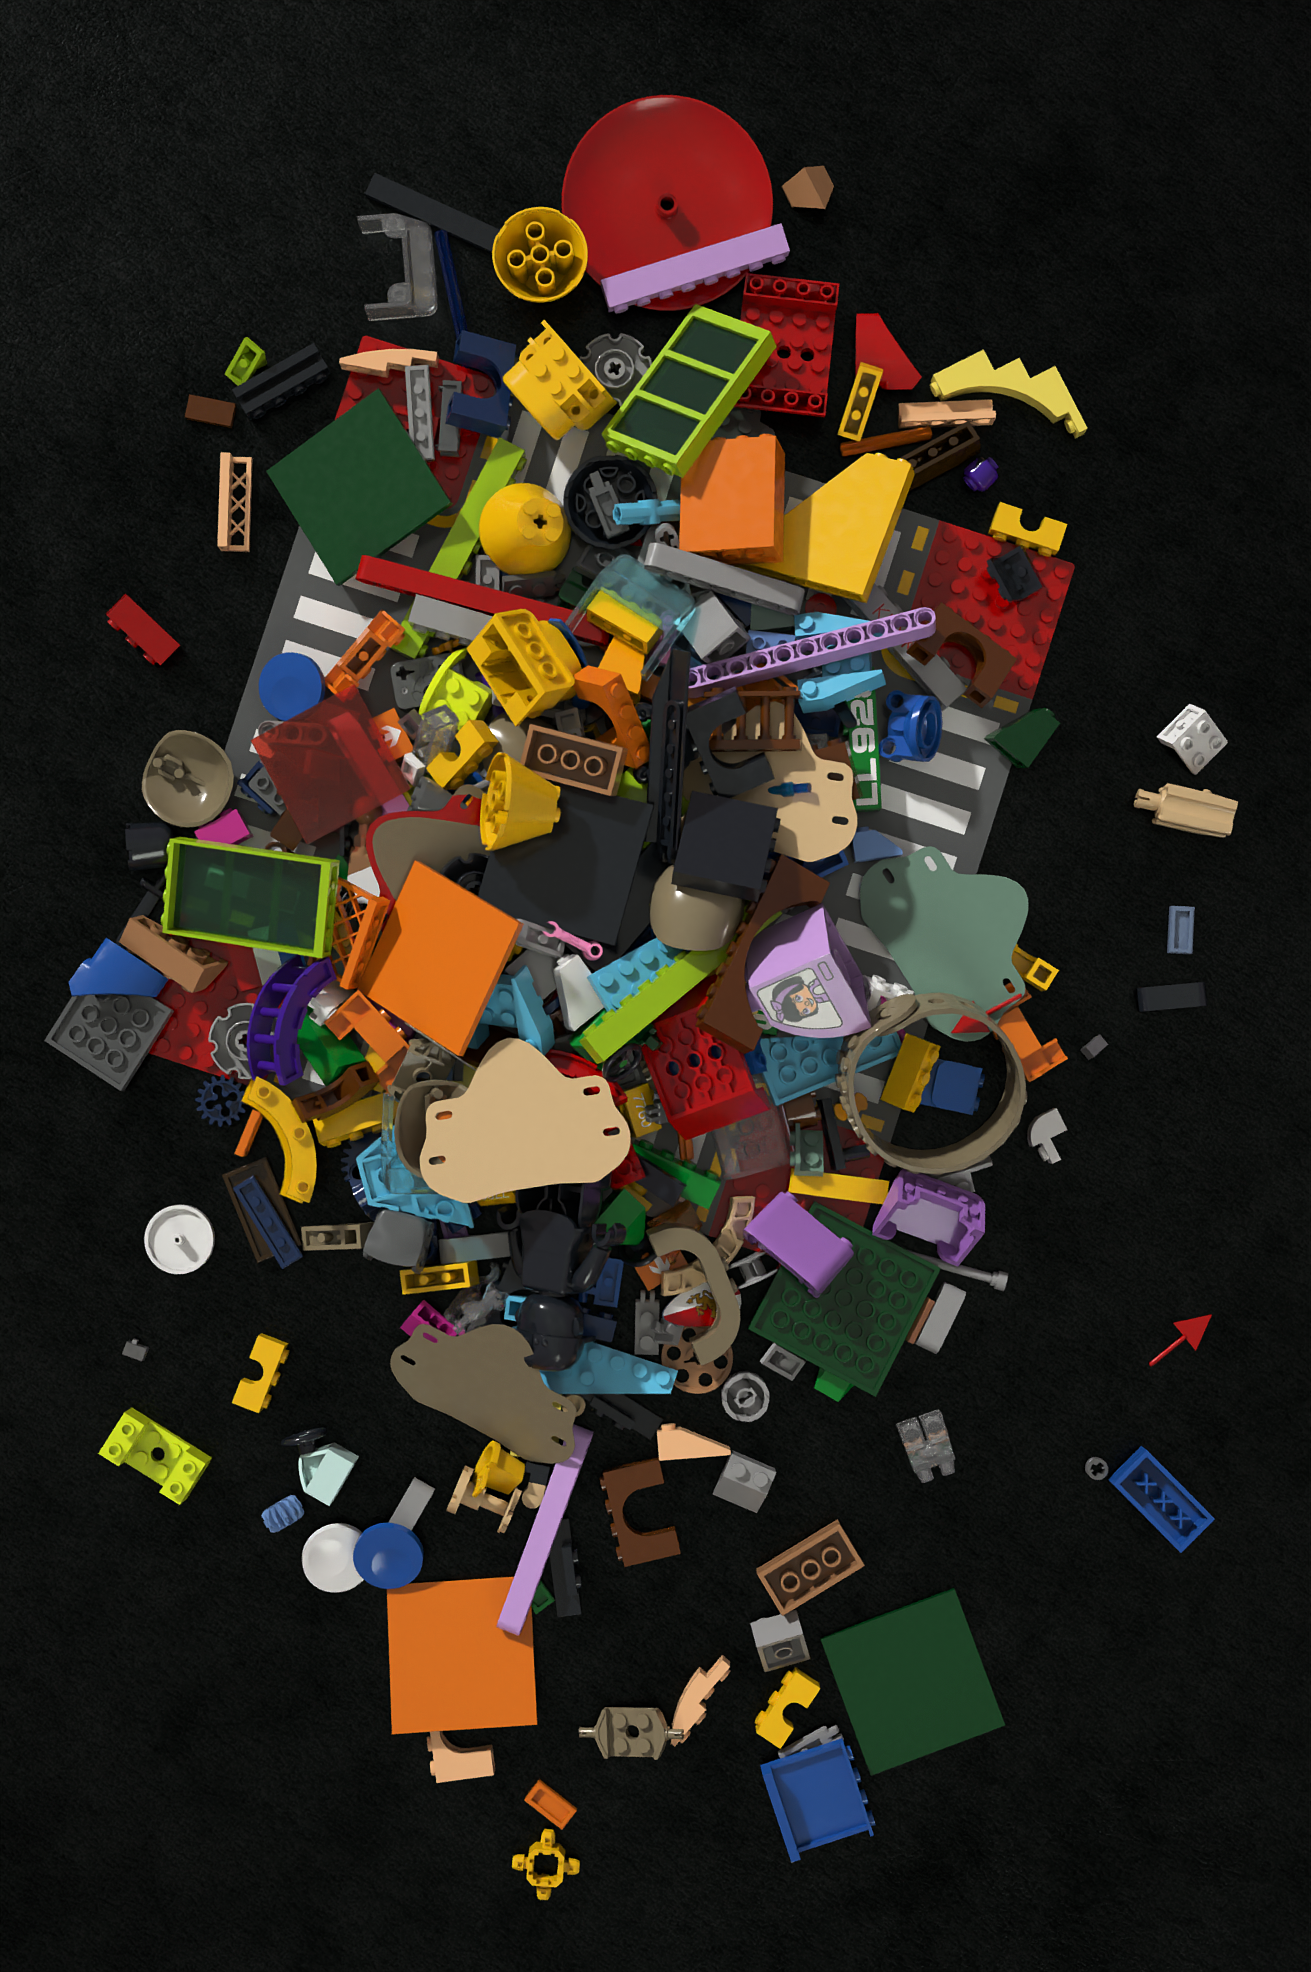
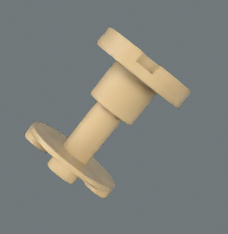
M465 1466L446 1511L455 1514L460 1503L477 1511L479 1506L503 1516L497 1532L505 1533L522 1491L516 1487L510 1502H506L485 1493L487 1489L485 1487L475 1498L472 1496L475 1483L469 1481L474 1469Z

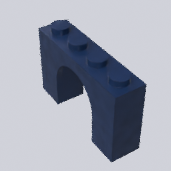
M464 330L461 331L456 340L453 362L485 372L495 385L496 395L490 398H477L454 392L448 402L445 424L498 438L501 437L504 430L509 429L511 416H508V410L512 407L514 397L510 395L511 391L505 385L502 378L518 362V355L515 354V344Z

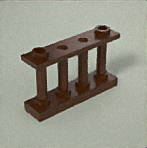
M782 687V691H738L745 710L746 700H760V735L758 739H748V736H746V714L736 718V736H734V740H724L722 724L713 731L709 740V747L712 752L802 751V741L796 739V735H794V699H803L802 692L797 691V687ZM710 688V692H704V697L706 699L725 691V688ZM770 699H785L784 735H782V739H772V736H770Z

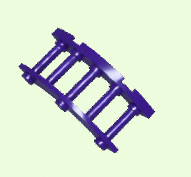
M297 954L278 967L264 984L253 1006L247 1032V1057L253 1081H255L256 1076L262 1078L272 1072H276L279 1085L285 1086L304 1075L300 1061L299 1044H297L298 1029L302 1028L308 1011L306 1007L311 999L316 998L323 988L337 979L329 957L320 958L307 967L303 966L301 957ZM285 997V999H284V1001H283V1003H282V1006H281V1008L279 1009L278 1007H279V1005H280L282 999ZM277 1018L274 1035H270L273 1020ZM270 1045H273L274 1062L271 1060Z

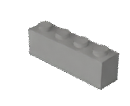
M416 594L408 622L410 626H413L412 630L426 634L427 631L436 633L435 636L437 638L447 641L450 638L459 640V644L468 647L493 616Z

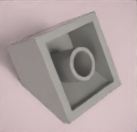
M731 1450V1455L727 1458L713 1495L757 1513L768 1494L776 1475V1470L769 1465Z
M796 1610L790 1611L784 1616L780 1613L779 1615L761 1618L756 1622L750 1623L764 1672L810 1659Z

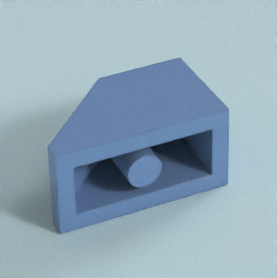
M869 827L857 828L851 841L854 863L901 857L903 855L901 848L878 831L869 830Z

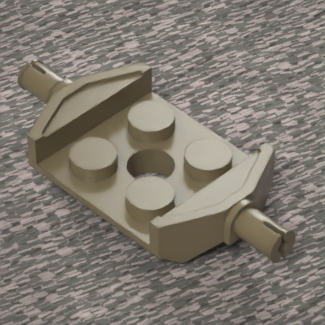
M427 1038L410 1039V1047L392 1085L387 1087L389 1093L399 1103L405 1090L419 1082L416 1080V1077L421 1072L429 1074L427 1080H446L454 1065L455 1057Z
M605 1707L601 1711L594 1728H579L580 1738L591 1737L596 1740L604 1759H608L610 1756L654 1757V1760H658L665 1749L667 1740L684 1739V1734H682L684 1729H670L659 1708ZM630 1725L638 1728V1737H632L629 1734L628 1727Z

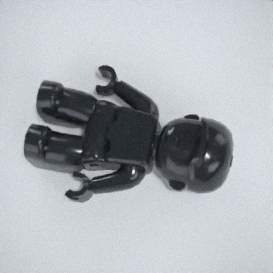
M612 1171L601 1180L593 1183H558L516 1190L515 1201L517 1207L509 1203L504 1204L502 1208L497 1210L498 1225L505 1230L511 1229V1232H508V1243L515 1273L521 1278V1284L524 1288L539 1291V1293L531 1294L522 1302L515 1314L517 1326H512V1328L523 1335L534 1353L524 1357L528 1367L539 1369V1371L552 1372L570 1369L579 1360L585 1343L596 1341V1336L583 1337L584 1313L582 1307L576 1299L568 1295L591 1290L597 1283L612 1248L609 1246L620 1245L626 1238V1228L621 1223H614L607 1233V1224L596 1223L601 1210L603 1191L609 1190L611 1187Z

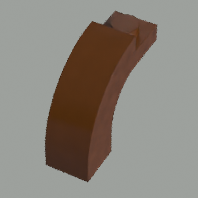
M369 1061L349 1067L340 1078L318 1091L297 1097L291 1104L302 1123L316 1118L320 1121L357 1102L377 1085L379 1079Z

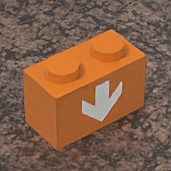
M395 708L369 719L371 726L368 727L372 739H378L381 745L378 752L383 762L388 760L390 765L402 761L407 753L417 754L408 734L398 723L400 717Z
M676 1250L657 1257L648 1265L635 1267L648 1291L661 1284V1271L679 1268L687 1265L688 1262L681 1250ZM648 1252L642 1254L641 1259L646 1258L650 1254Z

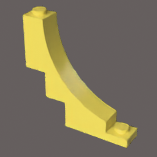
M982 350L934 374L931 379V391L935 397H939L941 402L968 393H998L1014 397L1035 407L1053 424L1065 418V427L1070 434L1073 433L1075 439L1083 435L1088 429L1056 366L1030 378L1020 358L994 370L985 351Z

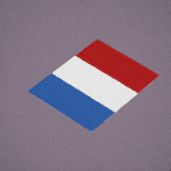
M294 919L279 923L277 941L300 944ZM270 925L237 935L269 939ZM227 943L240 992L264 986L278 967L297 955ZM300 955L303 966H306L304 955Z

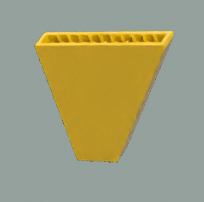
M866 453L784 515L783 562L734 566L770 578L867 603L915 475L912 464L901 458L897 460L890 459L881 453H875V455Z

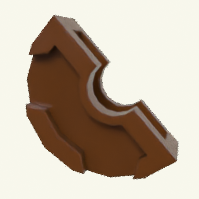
M815 1090L783 1103L789 1131L795 1130V1123H800V1130L818 1126L817 1121L822 1120L819 1106L814 1107L812 1099L816 1097Z

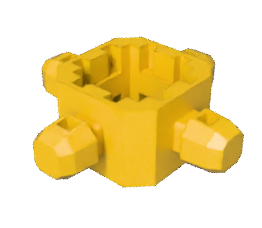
M544 1829L541 1842H535L530 1846L528 1857H525V1854L513 1856L512 1868L520 1871L527 1869V1880L532 1886H537L538 1899L548 1900L551 1894V1887H557L563 1882L564 1872H568L567 1875L579 1873L580 1861L573 1858L565 1860V1849L561 1844L555 1843L554 1830ZM543 1853V1855L555 1854V1857H558L557 1874L554 1873L553 1876H549V1874L537 1875V1872H534L535 1855Z

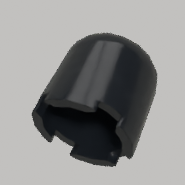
M162 822L126 823L125 834L126 849L129 851V871L167 867V845L170 842V838H175L174 829L169 824Z

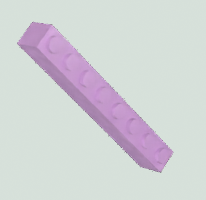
M781 223L602 279L600 285L608 311H615L617 314L628 310V306L637 304V306L647 305L651 302L650 299L660 297V299L673 296L675 291L682 290V292L694 290L696 288L695 285L701 283L705 285L718 282V278L726 275L727 278L736 277L741 274L740 271L749 269L750 271L761 269L763 264L771 261L772 264L781 263L786 260L785 257L788 256L790 250Z

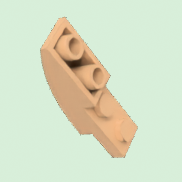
M723 1655L707 1673L699 1667L686 1685L679 1699L672 1723V1729H684V1733H682L684 1734V1739H671L673 1746H676L679 1741L683 1743L691 1733L689 1729L695 1723L698 1725L705 1718L706 1704L702 1699L707 1700L714 1692L713 1686L718 1680L722 1682L730 1673V1661Z

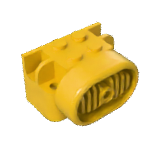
M543 320L541 324L546 329L534 340L531 337L527 340L530 344L521 352L520 361L503 376L502 380L543 429L554 440H560L574 426L580 430H588L612 409L617 402L552 327Z
M526 609L495 613L467 647V651L515 727L519 726L526 717L537 718L544 710L551 709L558 702L569 700L576 695L573 686L575 683L573 675L582 670L578 657L560 629L549 624L548 621H538L533 613Z

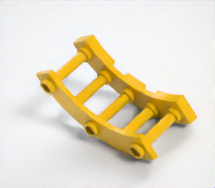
M256 1076L255 1081L250 1079L241 1102L261 1112L262 1116L271 1123L280 1140L285 1156V1171L279 1195L299 1203H303V1201L309 1203L314 1190L317 1168L316 1151L310 1129L306 1122H301L289 1097L268 1081Z

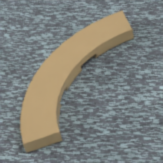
M754 1196L730 1197L725 1224L713 1243L720 1258L724 1256L727 1264L732 1261L744 1243L743 1230L753 1218ZM698 1258L682 1267L661 1271L662 1296L688 1292L704 1282L707 1283Z

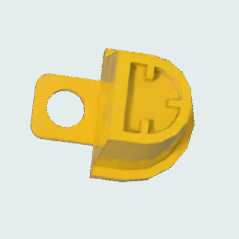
M492 1440L484 1449L476 1465L472 1482L475 1483L472 1496L476 1498L485 1487L509 1495L522 1482L525 1464L501 1449L500 1443Z

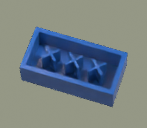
M1142 1446L1108 1479L1180 1553L1215 1520Z

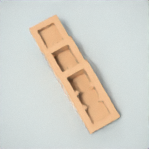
M385 349L342 357L339 360V364L342 370L388 378L390 369L405 371V366H414V364L438 368L439 356L437 352Z

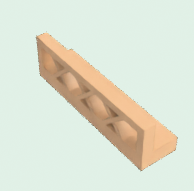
M992 399L898 404L899 429L930 426V428L958 427L967 421L972 426L992 425L996 419V411H993Z
M222 452L220 454L217 546L221 551L250 552L252 457H233L231 453ZM234 463L247 464L246 473L240 478L234 474ZM241 484L246 489V495L238 502L233 497V490ZM240 507L245 512V519L237 525L232 520V513ZM238 530L244 535V546L231 545V537Z

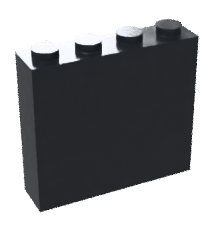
M692 791L671 884L758 902L760 893L765 894L768 879H763L764 872H770L772 859L768 858L769 852L774 853L776 839L772 838L773 832L778 833L781 819L776 818L778 808Z

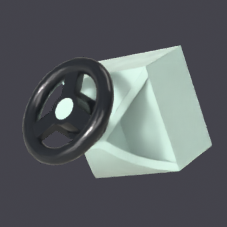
M324 1427L307 1430L284 1438L281 1441V1446H298L297 1450L300 1455L299 1475L304 1492L330 1506L359 1456L335 1442L317 1448L315 1439L325 1436L328 1432Z

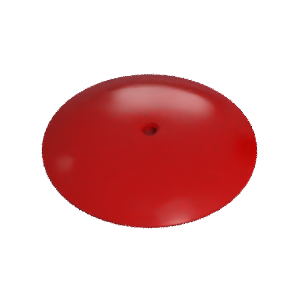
M677 95L649 96L630 101L610 111L599 119L580 140L571 156L563 181L562 214L575 221L583 232L588 250L585 271L599 285L602 279L771 227L773 213L772 186L768 169L756 144L749 134L729 115L710 104L689 97ZM669 201L672 203L673 208L666 211L662 209L661 203ZM742 270L740 275L733 278H727V275L720 277L718 282L711 285H705L704 283L695 285L696 288L688 292H682V290L675 291L673 296L666 299L656 297L650 299L651 302L649 304L639 307L659 311H676L693 308L695 304L701 306L726 294L750 270Z

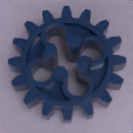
M222 1075L220 1081H217L213 1076L211 1077V1084L206 1081L203 1082L205 1090L198 1089L197 1092L202 1096L195 1098V1102L201 1103V1106L196 1108V1110H203L204 1114L201 1118L203 1120L209 1117L210 1125L214 1121H218V1127H221L223 1121H226L227 1125L230 1126L232 1118L236 1121L240 1119L237 1115L238 1112L245 1113V1110L241 1107V1105H245V1103L241 1102L245 1091H239L242 1084L234 1085L233 1077L229 1081H225V1076ZM214 1086L222 1088V1098H226L230 1093L237 1095L236 1101L229 1100L225 1103V1108L230 1111L227 1117L222 1116L220 1104L215 1105L213 1109H207L205 1106L207 1101L215 1102L218 1099V1095L213 1092Z

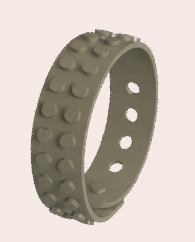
M940 992L915 996L912 994L900 995L869 1011L871 1028L843 1037L841 1050H838L836 1055L838 1074H835L836 1086L840 1088L842 1095L839 1097L840 1103L856 1135L866 1143V1148L875 1156L879 1154L884 1158V1162L892 1167L899 1166L914 1174H919L920 1172L933 1175L964 1170L986 1159L1003 1145L1020 1122L1023 1107L1027 1102L1025 1075L1021 1060L1014 1045L993 1018L970 1000ZM940 1014L964 1015L989 1026L997 1034L1006 1059L1007 1078L1002 1099L996 1110L974 1133L957 1143L942 1148L916 1150L893 1145L876 1136L862 1123L855 1102L854 1075L860 1055L876 1036L895 1033L919 1019Z

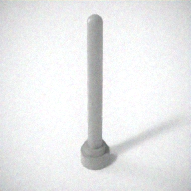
M909 1251L942 1270L989 1282L991 1286H994V1289L1004 1291L1006 1287L1007 1272L993 1271L992 1274L963 1265L955 1266L942 1259Z

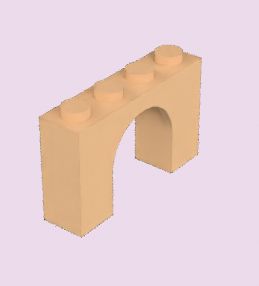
M443 1731L430 1732V1737H427L428 1751L433 1752V1761H430L431 1775H436V1783L494 1775L495 1762L492 1745L460 1748L451 1744L446 1739Z

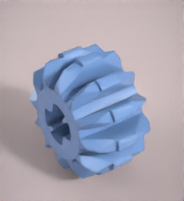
M290 1495L270 1506L261 1516L264 1519L265 1526L269 1528L270 1532L275 1533L300 1519L304 1514V1510L296 1496Z

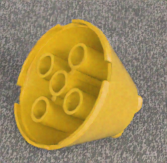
M533 207L517 212L504 223V226L495 237L492 259L497 277L509 292L526 301L544 303L564 297L578 285L586 270L588 250L583 232L575 221L561 214L556 209Z
M516 483L500 489L487 501L479 520V537L485 554H488L498 569L508 575L534 574L552 571L562 562L569 549L571 527L568 523L564 506L556 496L535 484Z
M498 752L492 759L485 780L490 781L488 793L482 794L480 811L482 845L488 846L485 850L489 851L551 833L553 823H558L560 819V808H557L560 787L554 786L508 754Z

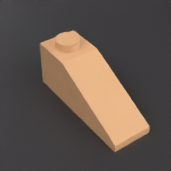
M674 1423L662 1424L661 1428L657 1429L659 1461L731 1455L729 1446L685 1428L676 1427Z

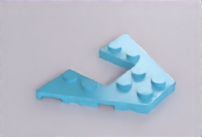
M395 1125L357 1156L356 1161L368 1205L385 1207L397 1212L403 1211L415 1214V1216L439 1219L442 1222H452L474 1228L469 1203L459 1202L442 1196L431 1188L415 1190L411 1172L405 1168L396 1150Z

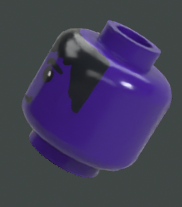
M978 456L964 468L965 476L963 480L974 492L977 490L985 491L998 479L996 471L998 465L990 457L985 459L982 456Z

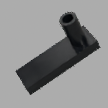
M831 1098L816 1100L822 1117L821 1124L831 1170L846 1168V1162L869 1158L870 1151L866 1148V1144L842 1149Z

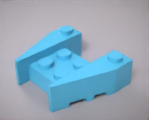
M821 612L794 615L795 637L797 640L869 621ZM875 633L873 636L880 637L883 633ZM852 639L850 642H851V643H857V642H859L860 640H859V639ZM829 645L826 648L834 649L836 645ZM870 652L822 665V677L797 680L798 691H801L803 694V699H798L803 713L827 711L842 701L846 700L848 702L858 694L868 690L871 692L886 685V680L882 670L872 671Z
M523 965L514 976L500 975L467 1048L478 1049L490 1035L489 1025L518 1028L519 1039L530 1043L544 1056L555 1044L552 1020L549 1015L545 1014L542 1007L544 1002L541 996L536 994L532 985L534 980L527 965Z

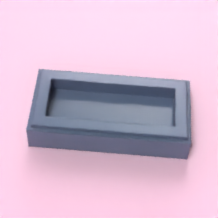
M1169 906L1167 953L1192 954L1195 907Z

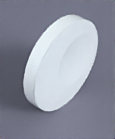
M188 1205L169 1206L155 1214L148 1223L144 1237L145 1249L151 1261L161 1270L172 1274L189 1273L200 1268L211 1256L215 1244L214 1229L207 1216L197 1208Z
M342 1523L326 1525L315 1531L308 1538L302 1552L303 1570L308 1580L317 1588L327 1592H343L360 1584L364 1579L356 1571L353 1562V1552L356 1541L362 1532L354 1526Z

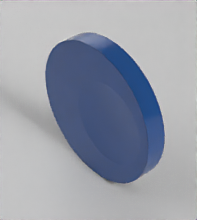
M294 652L279 654L269 660L261 672L259 678L261 701L266 710L280 720L291 722L305 720L315 714L323 702L325 696L324 675L318 664L304 654Z
M379 1523L367 1528L358 1537L354 1547L353 1562L358 1574L369 1584L384 1589H395L409 1584L417 1577L422 1567L423 1547L419 1538L405 1526L396 1523Z

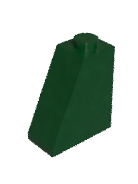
M1047 708L1033 709L986 735L984 740L1017 768H1028L1060 722L1054 718L1055 714Z

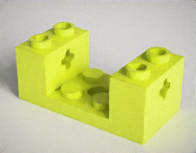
M130 1408L123 1413L98 1453L117 1466L125 1462L163 1486L160 1493L179 1505L188 1498L212 1457L134 1408ZM160 1447L164 1450L165 1456L162 1460H156L153 1457L152 1452L154 1448Z

